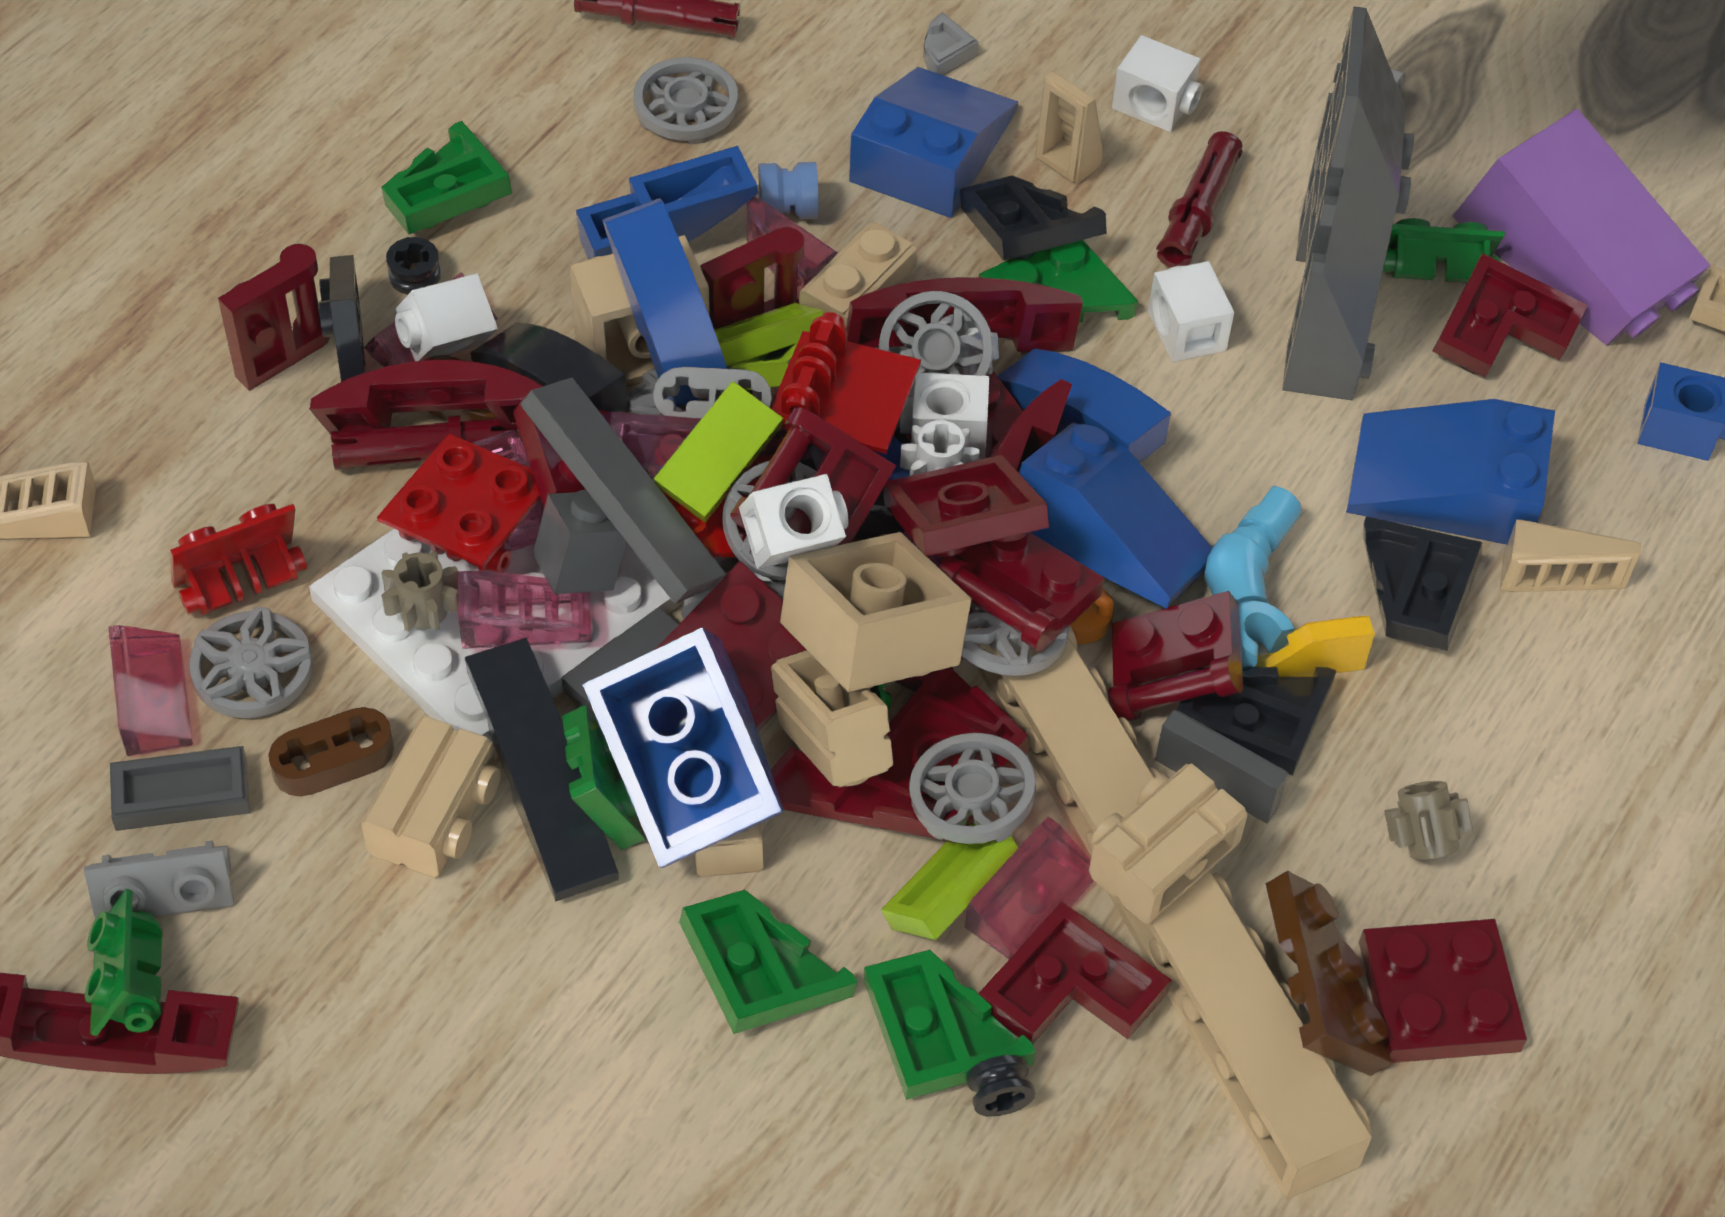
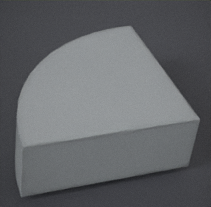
M942 12L930 22L925 37L923 57L926 67L929 71L946 75L976 57L979 42Z

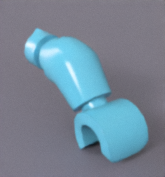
M1272 486L1259 505L1253 506L1248 510L1232 533L1224 534L1217 540L1206 562L1204 578L1211 594L1215 595L1230 591L1239 604L1242 671L1255 667L1257 664L1259 647L1254 641L1260 642L1269 654L1275 653L1287 645L1288 634L1295 630L1290 619L1284 613L1268 604L1264 578L1268 572V559L1271 553L1282 542L1301 516L1302 511L1297 498L1288 490L1277 486Z

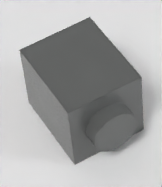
M586 490L572 493H553L547 496L533 556L554 594L614 590L627 542Z

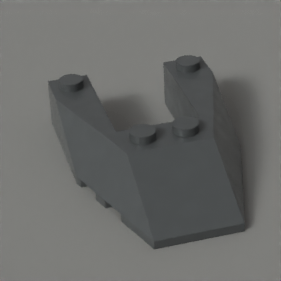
M1356 6L1353 7L1344 38L1341 63H1337L1335 69L1334 90L1327 97L1300 217L1296 261L1306 263L1287 343L1282 391L1353 401L1359 377L1369 379L1372 370L1375 344L1367 342L1395 213L1405 214L1408 205L1411 177L1401 176V169H1409L1414 145V133L1404 132L1406 106L1366 8Z

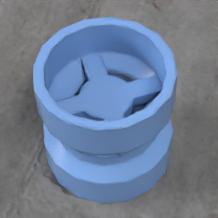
M798 162L794 166L793 171H788V168H781L776 163L758 164L760 220H778L783 214H789V210H794V213L800 219H818L819 195L816 162Z

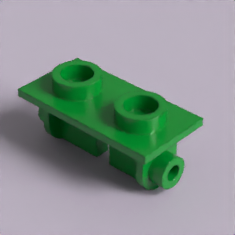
M1418 218L1399 220L1392 226L1383 272H1391L1392 278L1433 281L1435 278L1436 260L1445 261L1444 281L1467 283L1482 253L1487 256L1493 255L1503 240L1505 231L1488 230L1486 225L1476 222L1459 223L1454 225L1453 228L1430 226L1429 221ZM1490 256V257H1492V258H1494V259L1500 261V257H1498V256Z
M127 888L109 913L102 911L98 914L88 935L87 949L94 952L93 970L85 989V1001L91 1004L90 1034L94 1036L100 1033L109 1019L124 1023L130 1031L145 1032L152 1028L154 1022L161 1015V977L156 976V974L160 970L162 962L163 928L153 914L146 911H132L133 890Z

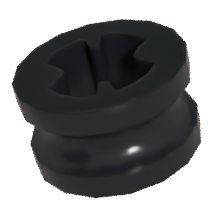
M406 237L396 241L389 247L386 253L389 282L394 289L408 295L412 290L439 283L441 279L439 255L433 243L420 237ZM412 263H417L415 269H410Z
M1002 1055L984 1060L967 1072V1085L971 1091L977 1092L973 1097L972 1103L978 1115L992 1117L1010 1114L1021 1110L1035 1099L1034 1085L1029 1080L1024 1079L1029 1071L1027 1061L1017 1055Z

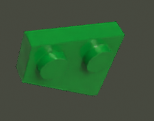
M463 121L454 123L448 129L450 141L435 153L434 150L429 148L424 149L412 160L410 167L398 172L381 187L385 206L409 235L422 229L432 228L442 221L472 209L485 207L490 202L512 194L508 173Z
M1084 240L1038 251L1035 255L1026 259H1009L979 273V278L1028 282L1079 295L1083 301L1079 322H1083L1084 313L1116 311L1118 320H1129L1136 316L1138 300Z
M587 705L563 715V728L567 741V746H565L566 760L572 770L579 767L582 777L569 783L572 800L621 850L646 840L638 815L596 715Z
M745 889L683 907L679 923L733 1034L853 997L858 984L854 974L844 966L838 972L831 969L808 951L811 941L791 925L776 920L772 916L770 909Z
M930 949L864 967L863 980L906 1100L967 1083V1072L973 1066L992 1057L1017 1055L1023 1057L1027 1061L1028 1066L1034 1064L1036 1051L1032 1042L1024 1035L1017 1039L991 1015L992 1006L973 988L961 985L954 977L953 970Z

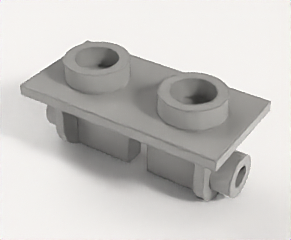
M213 840L205 841V846L166 851V855L153 856V853L112 858L111 855H103L102 863L84 866L95 919L102 911L109 913L126 888L133 890L132 911H146L155 917L234 905L228 873L231 872L229 849L227 845L215 847Z

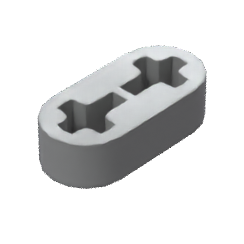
M672 368L661 375L653 391L654 404L663 421L671 427L681 430H693L732 380L743 389H752L754 397L769 408L774 399L771 388L765 378L756 372L740 369ZM689 385L693 396L709 398V401H690L687 403L686 411L677 412L673 401L667 398L668 396L678 395L680 386Z

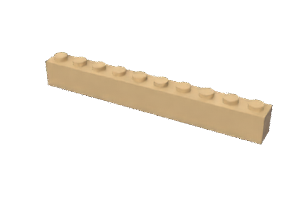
M1070 626L1063 654L1054 664L1042 671L1029 675L1009 676L992 673L979 667L977 669L999 707L1028 735L1029 752L1027 755L1090 862L1093 845H1091L1090 841L1099 825L1113 813H1118L1123 818L1138 806L1137 799L1144 787L1160 773L1155 768L1148 769L1137 751V740L1131 725L1124 717L1117 718L1107 701L1106 687L1100 674L1094 668L1088 669L1080 657L1077 641ZM1051 642L1044 650L1040 652L1031 648L1029 657L1045 651L1054 642ZM975 644L991 654L1001 656L997 649L990 645ZM1021 650L1015 651L1017 656H1020ZM1209 870L1149 924H1143L1121 904L1118 897H1112L1109 894L1148 963L1171 979L1167 994L1168 998L1285 1199L1292 1198L1360 1168L1372 1139L1369 1118L1359 1101L1355 1098L1348 1099L1335 1077L1333 1060L1303 1048L1299 1028L1303 1026L1300 1020L1299 1004L1292 999L1289 986L1284 982L1278 983L1268 967L1266 952L1256 931L1251 927L1245 928L1234 911L1232 895L1224 878L1217 872L1212 874Z

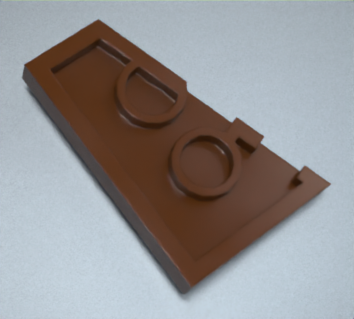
M1288 870L1267 882L1266 889L1279 944L1286 955L1297 964L1299 973L1287 979L1291 997L1297 1004H1304L1310 1018L1309 1023L1299 1028L1303 1048L1369 1076L1391 1065L1393 1062L1383 1040L1388 1037L1387 1026L1377 1008L1367 1001L1358 980L1363 977V969L1354 951L1340 937L1334 920L1338 919L1339 912L1330 893L1321 884H1313Z

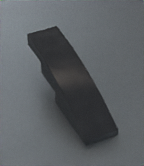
M527 637L464 657L467 674L488 722L490 738L511 785L513 802L555 901L618 881L619 873L604 832L572 800L569 783L582 777L579 767L572 770L566 760L565 746H567L563 723Z

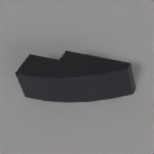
M516 322L470 352L473 362L494 365L514 371L542 386L573 378L598 410L620 414L629 408L625 374L594 351L552 329L535 324Z

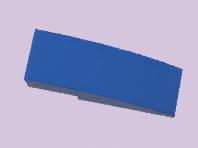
M738 146L629 178L631 194L576 210L580 242L588 260L597 256L613 254L602 220L659 198L666 207L678 237L685 235L687 241L690 242L732 215L757 195L758 185Z
M659 198L603 219L602 221L638 331L646 340L658 379L663 373L678 367L727 369L702 295L663 201ZM689 385L680 386L678 395L668 396V399L673 401L676 408L690 401L700 399L693 396Z
M1035 348L998 375L1023 411L1044 390L1060 379L1072 383L1055 436L1072 422L1079 425L1095 426L1103 430L1110 440L1126 447L1140 463L1166 443L1171 412L1122 379L1085 361L1058 352Z

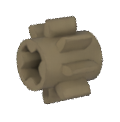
M432 551L430 554L403 553L402 559L398 561L394 570H383L381 573L385 591L381 595L384 613L386 616L400 613L405 631L409 632L412 628H433L438 630L440 629V623L446 618L448 612L455 613L460 611L459 594L457 591L460 588L458 569L456 566L442 569V565L438 560V554L435 551Z
M1424 781L1401 788L1397 792L1399 801H1397L1398 808L1384 811L1390 841H1397L1399 848L1408 846L1410 857L1413 859L1428 860L1451 855L1460 848L1458 842L1460 839L1459 832L1473 830L1467 799H1459V794L1456 792L1449 794L1448 785L1443 781Z

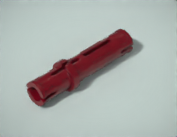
M574 0L575 12L621 18L622 24L634 25L636 21L727 35L731 38H735L737 35L739 20L736 19L737 16H740L741 9L740 3L734 2L733 4L715 0Z
M1219 131L1210 137L1208 146L1192 175V179L1183 197L1177 199L1169 211L1168 220L1170 224L1156 247V250H1159L1156 254L1157 258L1167 267L1189 265L1200 238L1205 237L1212 229L1215 220L1213 211L1222 192L1225 190L1237 161L1243 154V150H1240L1243 147L1241 140L1232 133Z
M460 415L448 416V422L354 431H331L334 469L341 470L343 468L425 461L448 433L496 454L503 455L510 449L519 450L517 429H504L496 418L461 421Z

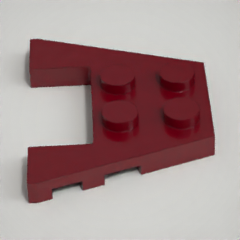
M953 667L930 672L924 676H913L894 681L915 693L889 723L890 731L886 735L891 740L893 765L888 771L869 777L861 784L839 788V786H833L804 753L790 746L771 768V773L783 810L935 838L928 833L927 828L919 821L911 803L910 777L919 758L938 742L952 736L967 733H984L1001 737L1016 745L1027 755L1029 752L1028 735L977 685L971 688L953 670ZM978 751L974 760L982 761L980 752ZM963 752L951 755L935 766L950 765L953 767L958 764V760ZM991 752L994 769L999 767L1016 768L1008 759ZM932 781L940 786L945 785L944 781ZM921 791L924 803L932 812L937 800ZM955 809L951 810L950 812L946 813L943 820H949L950 818L955 816L958 813V811H956ZM969 815L965 826L972 824L974 821L973 815Z

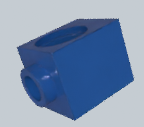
M1660 362L1645 399L1637 444L1709 461L1718 438L1725 440V377Z

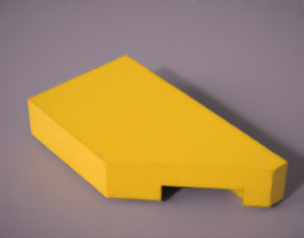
M1363 615L1308 622L1288 634L1289 644L1275 653L1258 654L1255 667H1277L1279 677H1312L1316 667H1328L1336 670V673L1364 670L1375 636L1370 617Z

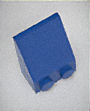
M917 67L874 97L852 131L849 182L952 218L961 204L960 189L972 186L1016 113L1018 101Z
M1488 399L1364 413L1361 421L1346 513L1507 545L1516 519L1537 523L1545 501L1555 410L1499 399Z
M1072 422L1022 462L1019 474L1047 503L1049 527L1031 531L1030 533L1102 577L1167 609L1205 571L1207 557L1212 549L1211 545L1126 447L1110 440L1103 430L1095 426L1079 425Z
M702 627L583 684L659 868H665L784 812L746 695L723 642L716 635Z

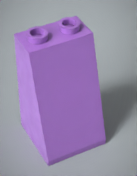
M1578 108L1498 158L1453 214L1454 219L1458 223L1476 222L1486 225L1488 230L1505 231V236L1494 253L1510 267L1587 304L1588 306L1579 324L1606 346L1626 332L1632 339L1641 335L1660 319L1661 316L1657 311L1665 305L1671 313L1682 307L1700 291L1694 282L1711 266Z

